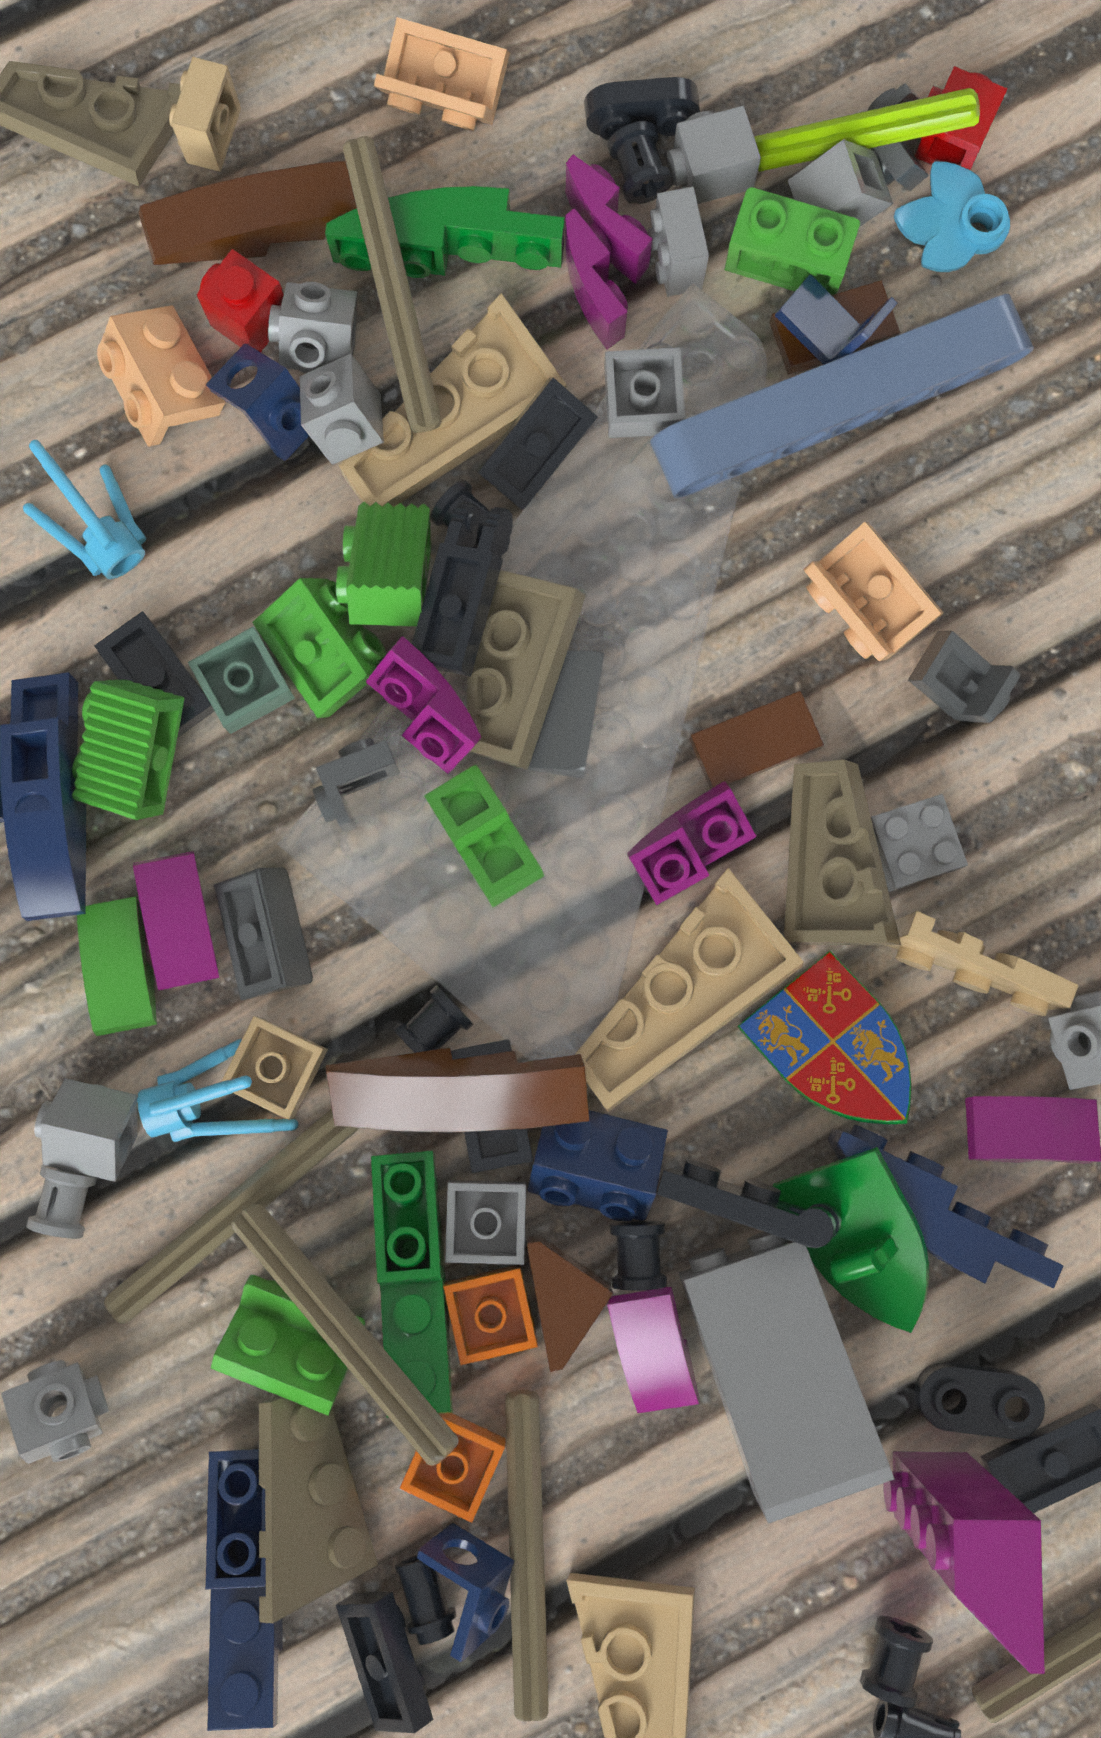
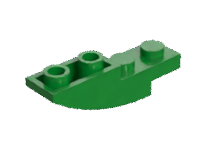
M480 186L443 187L388 197L408 277L425 278L430 274L446 276L448 255H457L461 259L472 263H485L489 260L515 262L520 267L529 270H541L547 266L562 267L565 217L510 211L509 188ZM357 208L327 222L325 235L332 261L334 263H341L344 267L355 271L371 270Z
M422 1151L371 1156L377 1283L380 1285L383 1349L438 1414L453 1413L449 1349H451L449 1315L443 1288L446 1282L434 1152Z

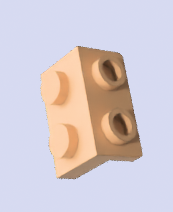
M397 17L384 76L376 74L374 87L389 95L388 106L420 115L422 105H426L443 111L442 122L474 131L476 121L493 125L510 52L504 48Z
M173 305L110 316L97 349L99 365L104 375L112 379L124 401V410L130 424L139 429L148 447L161 444L168 427L220 415L226 402L212 393L206 386L212 376Z
M863 522L819 562L812 561L803 569L812 580L806 586L810 595L827 613L832 612L834 609L837 610L850 626L844 631L845 637L865 659L873 654L878 661L888 660L944 614L869 522Z

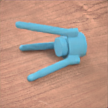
M32 440L29 443L30 450L88 526L82 535L87 542L84 546L33 504H24L23 511L46 532L81 559L93 576L103 573L107 579H116L131 571L145 556V550L141 544L147 538L134 522L111 468L108 465H102L99 470L120 520L119 522H115L111 516H104L99 519L38 440Z
M238 1039L223 1048L221 1047L178 1071L158 1076V1085L140 1090L137 1098L140 1119L147 1134L150 1137H157L170 1133L174 1142L194 1136L293 1131L298 1128L299 1124L296 1119L192 1122V1120L200 1118V1103L226 1096L251 1086L252 1079L249 1076L226 1080L197 1090L190 1082L183 1084L233 1056L242 1039Z

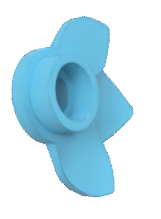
M935 161L932 164L930 170L932 196L909 202L897 208L894 212V220L905 238L915 244L925 246L921 257V266L936 272L956 271L963 268L975 254H987L995 251L1004 243L1010 230V217L1007 207L1002 200L994 195L985 194L981 179L977 174L967 168L949 162ZM971 223L983 224L988 232L975 229Z

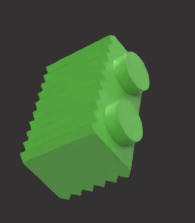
M363 502L358 506L356 525H345L343 532L344 561L350 562L349 567H338L336 594L338 603L348 604L350 624L417 627L427 591L432 548L430 508L424 503L417 508L412 503L407 507L401 503L393 507L388 502L384 506L379 505L377 502L369 506Z
M130 680L94 681L90 687L91 692L87 695L82 708V716L86 727L85 732L82 734L84 742L80 746L81 751L77 754L72 767V773L75 778L74 785L76 787L72 793L74 800L134 820L163 815L185 698L173 693L163 692L159 689H153L149 686H143L140 683H133Z

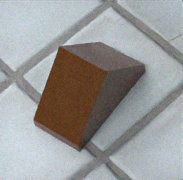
M541 1235L531 1236L527 1238V1247L550 1372L563 1370L613 1295L611 1284Z

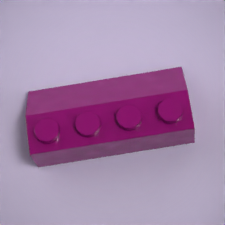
M893 1451L892 1474L894 1480L883 1483L884 1501L887 1511L894 1512V1517L899 1522L900 1528L905 1530L910 1536L915 1548L923 1553L929 1561L931 1569L936 1570L957 1599L1030 1674H1045L1041 1520L968 1452Z

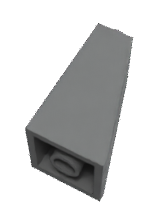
M761 1232L747 1239L750 1246L748 1249L727 1256L724 1248L700 1253L689 1259L690 1269L678 1273L751 1489L769 1524L894 1480V1476L806 1246L767 1232Z

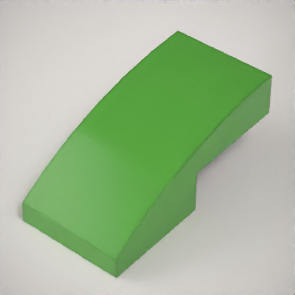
M477 764L424 795L492 908L545 876L541 866L515 828L506 809Z
M135 896L86 906V914L77 915V928L84 988L94 1034L100 1036L157 1025L154 973L146 960L145 930L139 900Z

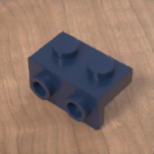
M589 1110V1121L544 1126L541 1130L527 1191L540 1195L544 1201L553 1205L571 1206L576 1204L600 1210L604 1216L616 1221H631L634 1219L645 1221L656 1196L668 1130Z

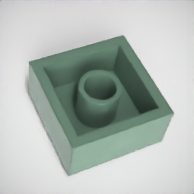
M254 626L188 662L220 722L230 734L295 699Z

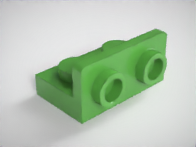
M750 187L746 190L734 227L724 270L795 291L809 275H812L831 295L837 294L852 252L860 221L851 216Z
M299 578L252 622L317 718L330 717L366 686V680L386 656V650L382 642L374 633L365 629L362 625L349 623L348 604L338 603L336 582L329 579Z
M256 1275L248 1277L243 1288L240 1305L214 1353L211 1369L328 1416L349 1370L275 1280L268 1281ZM356 1316L365 1326V1320L359 1316Z

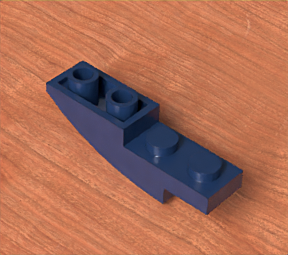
M69 672L11 680L10 724L0 725V783L4 828L21 917L26 921L86 914L87 804L74 800L72 796L76 789L72 767L78 754V681Z
M856 1124L853 1125L850 1133L832 1129L828 1141L839 1160L878 1147L916 1217L927 1251L930 1254L986 1284L996 1261L1054 1289L1064 1265L1044 1256L1049 1246L1048 1244L1014 1228L1009 1238L989 1230L987 1227L992 1217L959 1201L955 1202L952 1211L948 1210L958 1186L940 1178L945 1168L944 1166L912 1151L909 1152L906 1161L884 1151L888 1139Z
M259 1449L209 1452L205 1590L211 1589L207 1731L274 1728L278 1724V1652L283 1650V1618L274 1623L259 1622V1596H266V1558H259V1531L266 1530L265 1489L259 1485Z

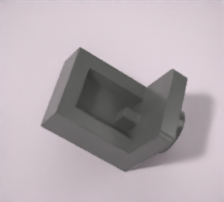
M903 84L897 90L892 88L882 93L872 102L867 111L920 98L907 84ZM905 141L873 147L887 185L896 180L907 190L912 191L929 176Z
M937 631L908 681L954 720L990 723L1007 706L1011 696L1010 692L1020 678V673L1013 666L991 665L955 632Z
M372 738L353 742L339 750V759L316 767L322 785L313 788V793L326 823L337 820L338 825L345 833L357 829L344 796L401 774L386 740L376 744Z

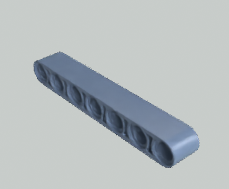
M1003 294L679 421L657 433L650 440V445L674 498L685 497L1004 369L1027 356L1033 351L1034 347L1010 294Z

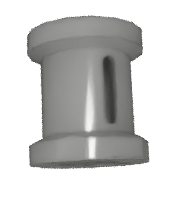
M42 1165L40 1175L45 1178L36 1215L28 1217L26 1227L32 1231L55 1237L82 1238L85 1228L80 1224V1219L88 1188L96 1185L97 1177Z

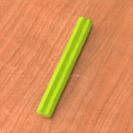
M967 88L754 136L761 157L758 171L761 172L816 160L843 139L869 149L975 126L979 122L980 117L978 94L974 89Z

